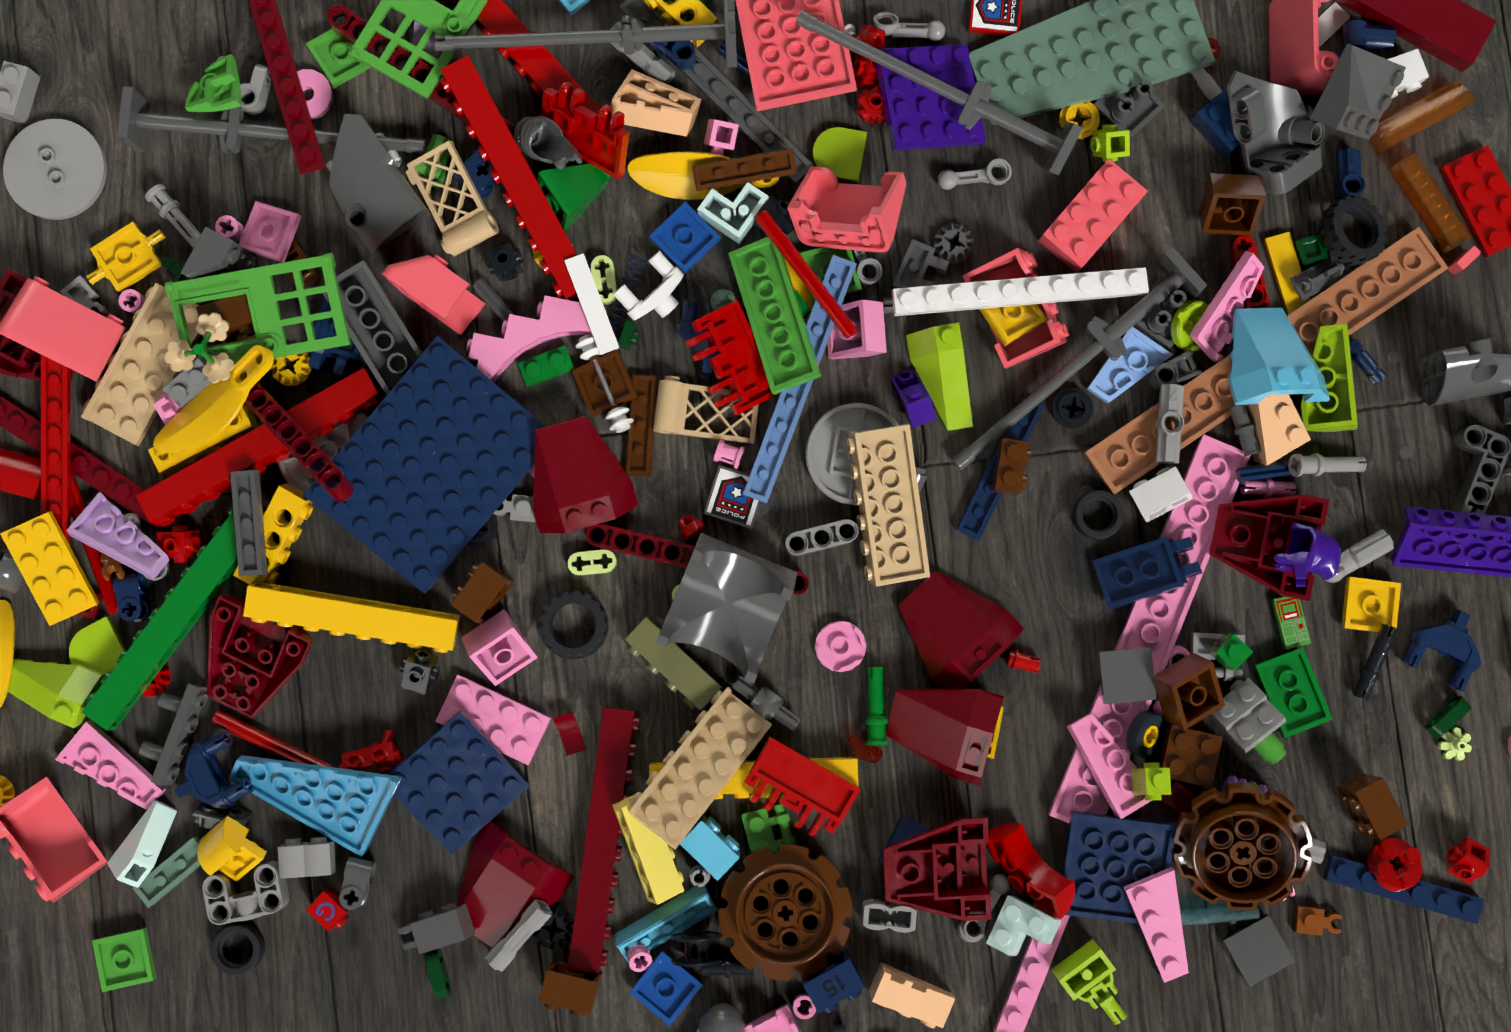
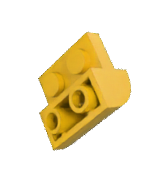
M226 816L201 838L197 847V857L201 867L210 876L219 870L237 882L264 859L267 851L245 838L249 829L242 826L238 821Z

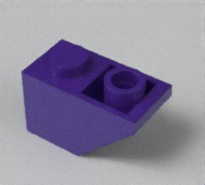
M914 368L891 376V381L904 415L912 428L936 420L931 397Z

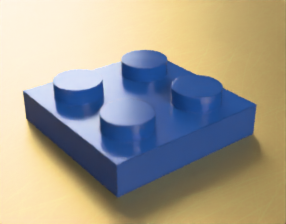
M686 202L649 236L650 240L684 274L721 240V237Z
M662 950L629 993L670 1026L701 988L703 982L685 967L673 965L671 960L674 958Z

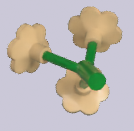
M215 312L210 315L201 314L198 318L199 323L196 326V331L204 336L201 344H196L191 349L185 340L171 341L166 345L167 352L164 353L163 359L166 363L170 364L172 371L180 372L181 370L188 371L192 369V361L195 359L196 354L203 356L207 360V365L203 367L202 373L208 377V380L211 383H217L220 380L226 381L230 378V371L234 369L235 363L229 359L226 353L210 356L207 353L206 345L208 342H214L215 340H225L230 327L229 323L222 320L221 315Z

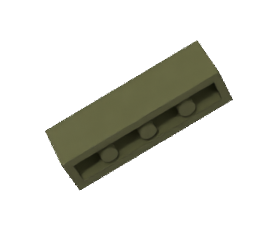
M645 617L625 639L629 643L626 648L636 657L641 654L647 660L645 666L655 675L660 672L666 678L664 683L673 692L679 690L685 696L683 701L691 709L694 710L697 707L699 710H702L722 686L676 643L668 644L666 647L655 644L661 629L648 617Z

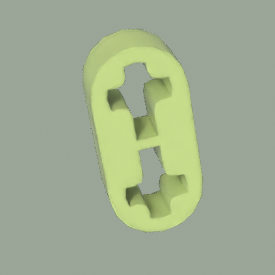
M605 255L596 256L591 262V274L598 293L603 291L602 283L607 282L608 289L613 290V293H609L606 299H604L603 295L599 294L603 305H609L616 300V297L613 295L617 291L615 268L609 257ZM600 262H605L606 266H610L605 269L606 277L603 278L600 270H596V267L600 266Z
M609 550L577 552L568 559L569 570L575 575L581 576L608 573L614 570L617 565L615 554ZM603 554H607L608 558H612V563H609L606 569H604L602 564H594V560L602 559ZM577 557H581L583 561H591V565L583 566L582 571H578L577 567H573V562L577 561Z

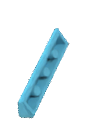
M697 885L614 935L616 946L627 960V952L631 947L644 945L651 951L671 939L670 936L672 934L683 932L718 911V908L706 887H698Z

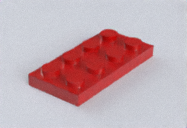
M1489 146L1482 147L1439 168L1484 258L1510 247L1511 189Z

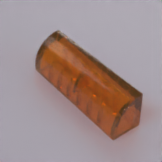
M1456 81L1450 82L1379 120V127L1375 134L1370 137L1369 141L1377 155L1464 110L1475 102V99L1464 85Z
M1416 152L1389 169L1443 253L1452 250L1472 237Z

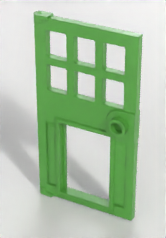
M381 0L355 44L348 52V55L360 63L363 62L428 100L439 79L442 77L441 69L450 64L458 49H455V51H443L437 59L424 51L425 47L434 33L439 36H467L488 0H460L453 11L435 0ZM391 8L405 16L395 33L380 26ZM412 21L427 28L417 46L402 39ZM375 33L390 40L380 58L365 50ZM397 45L412 53L402 71L387 63ZM419 58L434 66L424 83H420L408 76Z
M333 253L185 281L166 282L165 289L167 297H170L179 340H185L189 344V348L193 349L182 305L246 294L256 338L207 346V353L210 356L226 353L229 359L236 364L256 345L269 348L273 352L274 358L350 345L351 341L334 268L336 264ZM322 267L326 285L305 289L301 271ZM293 272L297 290L276 294L272 276ZM327 292L331 311L311 314L307 296ZM298 297L302 316L282 319L278 301ZM333 318L337 336L316 339L312 321ZM304 323L308 341L287 344L284 326Z

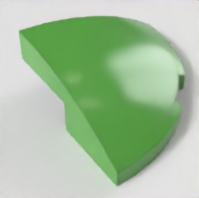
M232 54L227 55L205 69L206 75L201 78L200 83L194 82L185 103V109L188 112H216L240 107L241 88L234 56Z

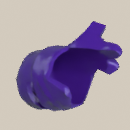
M1293 523L1288 554H1277L1274 556V560L1277 562L1275 569L1294 572L1296 587H1306L1308 572L1318 574L1323 579L1329 580L1336 574L1340 565L1341 549L1339 543L1331 535L1314 527ZM1310 536H1312V541L1310 542V544L1308 546H1304L1303 544L1305 543V541Z

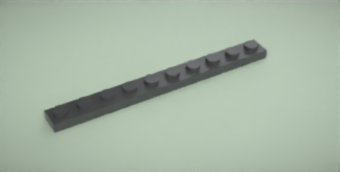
M625 0L619 6L620 11L624 15L637 19L641 27L662 26L665 22L661 17L662 14L656 8H650L644 0ZM695 48L697 60L694 67L689 70L678 69L732 123L738 124V128L763 153L793 148L797 174L788 175L787 177L797 185L805 177L809 168L814 165L760 111L757 112L756 107ZM683 51L678 57L687 58L691 53Z

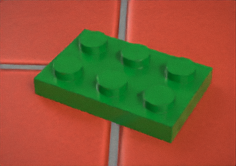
M1298 647L1253 665L1267 700L1286 718V722L1278 728L1282 738H1287L1333 720L1304 647Z

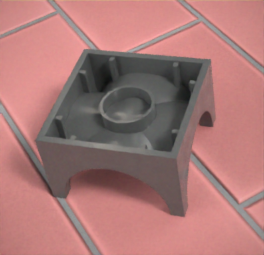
M701 533L655 644L666 647L671 643H687L711 650L732 662L742 672L744 680L754 684L774 628L785 604L793 594L797 572Z

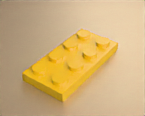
M52 511L0 533L49 626L100 603Z

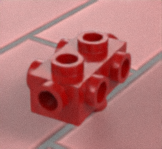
M871 25L860 27V33L855 38L877 49H885V31L875 29ZM853 52L855 56L853 72L856 85H860L862 89L874 88L879 84L875 62Z
M385 730L380 744L376 743L371 747L343 753L342 764H340L339 768L387 774L404 759V754L392 742L395 733Z

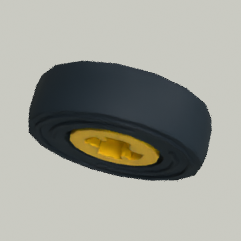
M1150 711L1140 712L1134 717L1129 725L1126 737L1127 748L1133 755L1149 758L1158 752L1166 731L1163 718Z

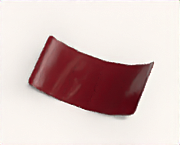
M572 712L553 718L563 742L566 756L586 750L581 731Z

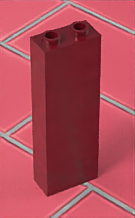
M1333 0L1376 25L1394 26L1396 36L1461 72L1474 63L1497 22L1460 0Z

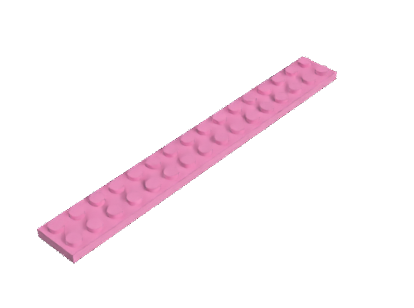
M1204 434L1200 436L1183 479L1193 499L1170 511L1160 538L1167 536L1168 539H1173V542L1190 537L1194 549L1178 554L1182 566L1199 561L1202 574L1186 578L1188 583H1185L1184 587L1133 602L1114 649L1125 650L1151 647L1154 675L1163 671L1167 665L1210 558L1209 551L1219 504L1232 503L1240 483L1236 479L1235 471L1237 468L1246 467L1250 455L1244 457L1243 450ZM1100 684L1089 714H1093L1114 738L1113 741L1121 750L1124 749L1130 756L1131 752L1127 748L1126 743L1129 725L1140 712L1149 710L1152 700L1103 704ZM1077 745L1048 815L1067 823L1070 821L1071 811L1106 815L1110 807Z

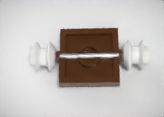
M585 335L578 339L579 343L575 347L583 350L580 359L589 360L590 362L572 370V373L591 417L595 418L609 411L605 417L606 420H611L613 423L609 429L616 430V433L626 431L631 427L630 424L634 420L626 417L629 408L620 407V405L639 396L620 351L617 349L599 357L600 353L593 335Z

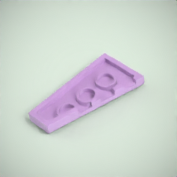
M99 492L66 530L69 536L154 580L169 562L167 554L149 537L144 535L132 521L125 523L123 521L124 515Z

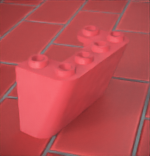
M1016 248L962 276L965 283L1038 277L1035 270L1038 265L1032 253L1029 254L1025 250ZM1056 303L1037 304L1048 319L1047 322L1005 347L991 328L997 344L994 346L1004 368H1010L1067 342L1066 337L1069 336V332L1064 322L1060 323L1056 316L1059 313Z
M47 777L0 807V838L6 837L11 845L7 848L16 860L20 857L26 864L22 868L31 881L35 878L37 879L36 881L39 885L34 888L46 902L50 900L55 903L107 864L108 861Z

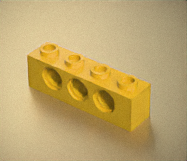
M644 0L650 8L654 9L656 7L662 13V19L672 26L718 24V18L700 0H676L672 4H667L663 0ZM690 13L694 15L691 21L686 22L681 19L684 14ZM691 40L697 48L705 41Z
M243 404L231 423L219 435L201 446L179 453H163L154 447L148 451L158 472L170 476L254 430L259 425L251 409Z
M289 483L278 486L263 515L266 557L269 561L267 566L268 574L239 576L237 566L233 574L235 577L248 584L253 581L275 584L279 577L277 571L280 565H283L290 556L289 548L292 542L297 541L301 535L302 529L300 526L304 520L309 518L313 511L312 502L303 496L305 492ZM285 510L291 513L290 522L284 517ZM274 532L280 537L279 544L273 540Z

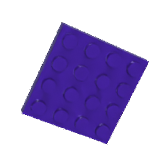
M968 45L879 49L967 94H970L975 84ZM875 63L892 151L982 145L986 142L982 117L970 130L966 129V125H961L957 121L963 106Z

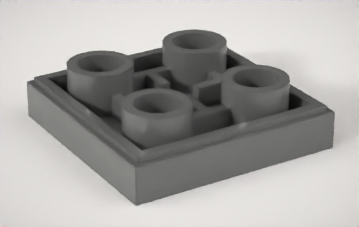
M1151 647L1097 652L1103 704L1157 699L1152 679L1154 671Z
M1268 914L1222 938L1231 958L1249 987L1295 962Z

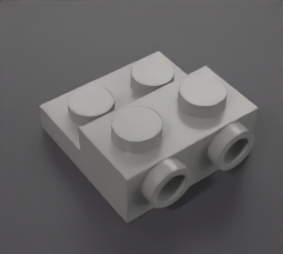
M1247 678L1244 682L1241 679L1234 682L1230 687L1231 692L1223 697L1225 706L1210 714V717L1245 754L1286 722V718L1267 700L1266 694L1250 678Z

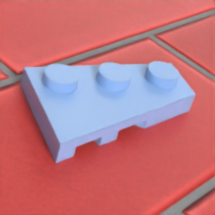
M1132 327L1122 337L1128 353L1124 356L1121 355L1116 361H1112L1108 357L1087 390L1108 404L1173 356V354Z

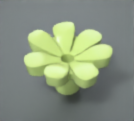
M1456 726L1451 728V733L1447 732L1441 736L1444 741L1438 742V749L1445 750L1442 755L1445 759L1455 757L1457 761L1465 759L1464 752H1470L1472 749L1467 744L1471 740V736L1467 732L1461 734V729Z

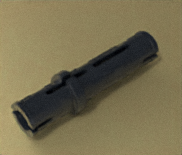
M1385 623L1381 624V629L1367 662L1359 671L1361 676L1352 693L1354 696L1362 697L1363 700H1369L1376 680H1380V670L1399 629L1391 625L1388 626Z

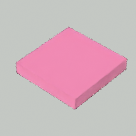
M255 201L239 245L249 253L284 263L302 216Z

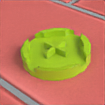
M1196 299L1189 300L1180 306L1174 314L1171 323V336L1177 347L1188 351L1200 349L1189 335L1208 308L1206 302Z

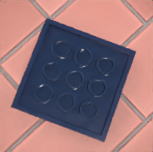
M461 710L386 774L401 778L394 796L451 855L530 787V783Z
M1071 811L1061 875L1075 881V895L1070 910L1066 915L1139 924L1123 887L1170 868L1174 847L1175 828H1177L1176 824L1129 817L1119 819L1113 815Z

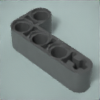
M1471 425L1460 428L1454 434L1455 445L1474 456L1452 511L1485 514L1510 453L1511 444L1504 435L1480 425ZM1468 432L1473 435V443L1467 440ZM1492 442L1497 446L1496 453L1491 450ZM1483 465L1486 466L1488 470V475L1486 477L1482 474L1481 471ZM1473 489H1476L1479 494L1477 501L1472 496Z

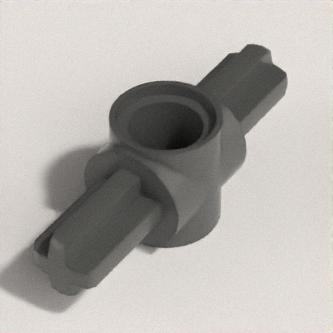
M739 676L734 682L733 689L750 700V708L765 719L771 720L773 717L792 731L800 723V717L782 705L783 699L766 686H762L760 689L753 683L745 681L743 676Z

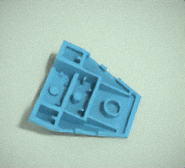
M1245 308L1234 310L1232 328L1234 344L1233 351L1230 354L1232 370L1228 380L1234 405L1259 404L1268 395L1302 394L1304 402H1327L1330 400L1322 372L1282 308Z

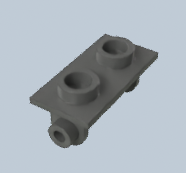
M1328 258L1290 278V281L1300 300L1303 301L1340 280L1338 276L1343 273L1345 267L1341 262L1334 261L1331 263Z
M203 801L193 812V816H196L195 823L199 824V827L213 829L226 816L238 821L242 826L249 829V825L246 823L253 815V812L245 811L239 807L220 809Z

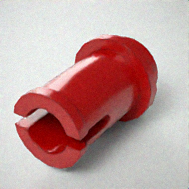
M1015 649L1014 651H1009L1006 665L1010 666L1012 670L1019 668L1037 673L1041 658L1019 653V650Z

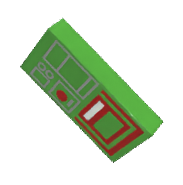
M1284 596L1271 599L1283 649L1311 644L1300 600Z

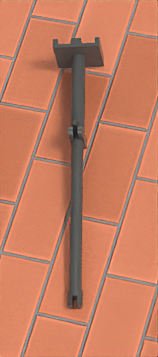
M724 0L725 23L641 27L637 19H632L630 16L625 15L621 17V29L472 36L442 35L435 36L436 42H434L436 51L623 42L625 54L632 55L635 51L641 50L644 42L725 39L727 68L737 67L734 0Z
M803 10L800 11L795 24L810 32L813 31L963 106L957 121L961 125H966V129L970 130L983 117L1051 151L1043 169L1059 176L1083 129L1082 127L1066 122L1061 133L1056 137L990 104L989 99L992 85L989 83L985 85L983 81H977L973 85L970 94H967L817 19L818 17Z
M125 86L122 88L117 137L123 138L126 145L133 146L134 151L145 152L147 129L219 135L221 151L223 153H228V150L235 154L238 153L241 149L242 136L290 141L286 127L244 124V111L240 107L224 110L220 120L149 113L150 102L136 89ZM315 130L320 144L336 145L339 132ZM377 136L386 150L405 151L406 153L423 155L426 153L427 143L425 139Z
M1174 247L1169 249L1157 264L1167 278L1111 325L1096 316L1092 318L1091 322L1086 326V332L1094 341L968 448H964L955 456L952 461L961 471L1102 350L1112 361L1118 360L1121 355H1126L1128 352L1121 336L1175 290L1183 291L1189 300H1194L1199 296L1207 284Z

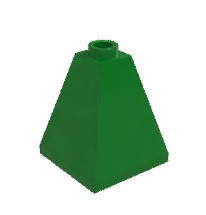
M589 163L564 167L562 170L558 168L543 170L539 172L537 182L564 232H566L606 188L610 175Z

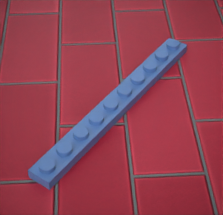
M833 255L822 284L841 307L857 263ZM816 300L806 328L819 365L835 323ZM813 380L781 392L743 495L767 504Z

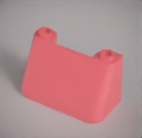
M1272 0L1268 8L1271 83L1297 89L1300 96L1322 95L1339 61L1335 53L1319 51L1318 9L1321 7V2L1330 0Z
M811 166L787 207L797 237L802 243L812 247L880 253L888 251L894 240L906 189L905 176L903 172H886L881 178V186L838 183L837 177L831 169Z
M37 276L33 280L27 278L0 322V334L97 382L126 330L122 326L124 321L111 314L106 318L48 288L50 283Z

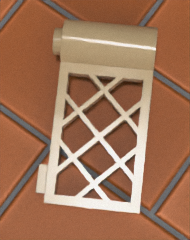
M447 141L406 164L408 170L405 172L411 184H417L442 232L443 240H441V245L447 254L451 253L453 256H457L499 233L496 220L487 211L452 141ZM446 149L449 150L452 156L450 167L438 163L440 153ZM423 162L432 165L428 179L421 177L416 166ZM437 167L448 170L445 185L433 181ZM453 172L462 176L464 180L462 190L450 187ZM432 184L444 188L440 202L433 200L430 195ZM449 190L460 194L457 208L445 204ZM465 196L473 198L478 208L472 212L462 210ZM444 207L456 211L453 222L448 225L445 224L442 218Z
M665 376L664 380H659L653 425L654 432L754 444L759 404L754 406L746 415L741 413L740 416L742 418L730 426L722 413L729 409L730 405L738 402L739 399L731 401L721 411L711 401L718 394L725 396L730 394V389L721 388L708 397L705 393H709L707 390L708 386L685 384L680 382L679 377ZM689 390L699 391L705 398V401L694 408L688 401ZM708 402L716 412V415L705 423L697 410ZM687 405L691 409L688 414H686ZM694 413L702 423V426L695 431L685 430V419ZM750 414H752L751 422L747 418ZM718 416L727 427L721 434L713 433L708 426ZM743 420L750 427L749 438L739 437L733 429ZM705 427L708 432H700V430ZM730 431L733 434V436L724 434Z

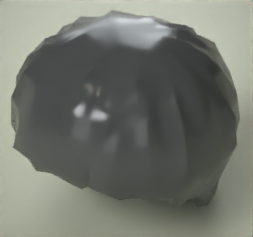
M728 1003L714 1004L700 1017L698 1022L699 1032H745L742 1014L736 1007Z

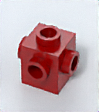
M880 85L873 89L871 87L866 88L858 96V109L856 112L863 122L867 121L871 127L876 123L881 125L886 122Z
M188 525L172 526L171 531L157 532V546L167 554L168 558H174V563L190 562V557L196 556L201 547L199 530H188Z
M1467 836L1457 846H1452L1446 854L1447 872L1471 884L1477 878L1483 877L1489 869L1490 849Z

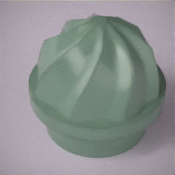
M727 289L717 290L711 297V307L713 310H716L736 300V298Z

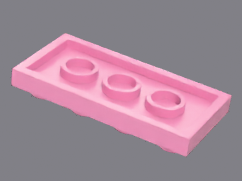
M458 674L435 722L444 725L461 710L501 753L526 765H530L551 717Z

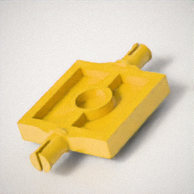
M132 221L90 248L97 260L98 269L86 275V278L94 285L106 277L111 281L116 291L121 293L162 266L160 259L155 253L154 245L165 239L166 236L158 229L146 237L138 225Z

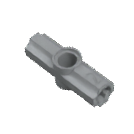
M1177 384L1160 385L1158 419L1155 423L1157 431L1155 462L1164 464L1179 463L1181 430L1184 426V419L1182 417L1184 386ZM1166 418L1172 419L1175 424L1172 431L1165 427L1164 421Z

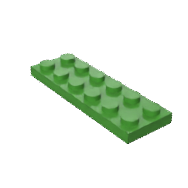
M769 237L728 253L771 393L775 395L821 377L819 365L783 255Z

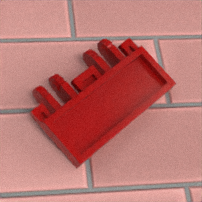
M769 737L744 780L745 784L754 788L750 796V801L753 803L760 799L767 784L774 786L764 803V809L767 811L771 810L781 792H784L779 803L799 814L794 822V826L799 829L805 824L812 809L816 810L818 813L808 830V834L813 837L817 834L826 817L829 819L823 828L834 834L861 790L856 785L772 737Z

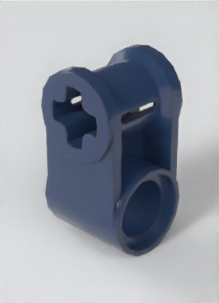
M668 22L662 24V26H672ZM691 41L649 42L656 52L666 57L681 70H689L696 64V52ZM683 51L691 53L687 58L678 57Z
M139 572L125 574L123 579H119L118 576L113 578V589L116 594L118 614L126 621L142 622L150 615L151 608L148 599L147 580Z

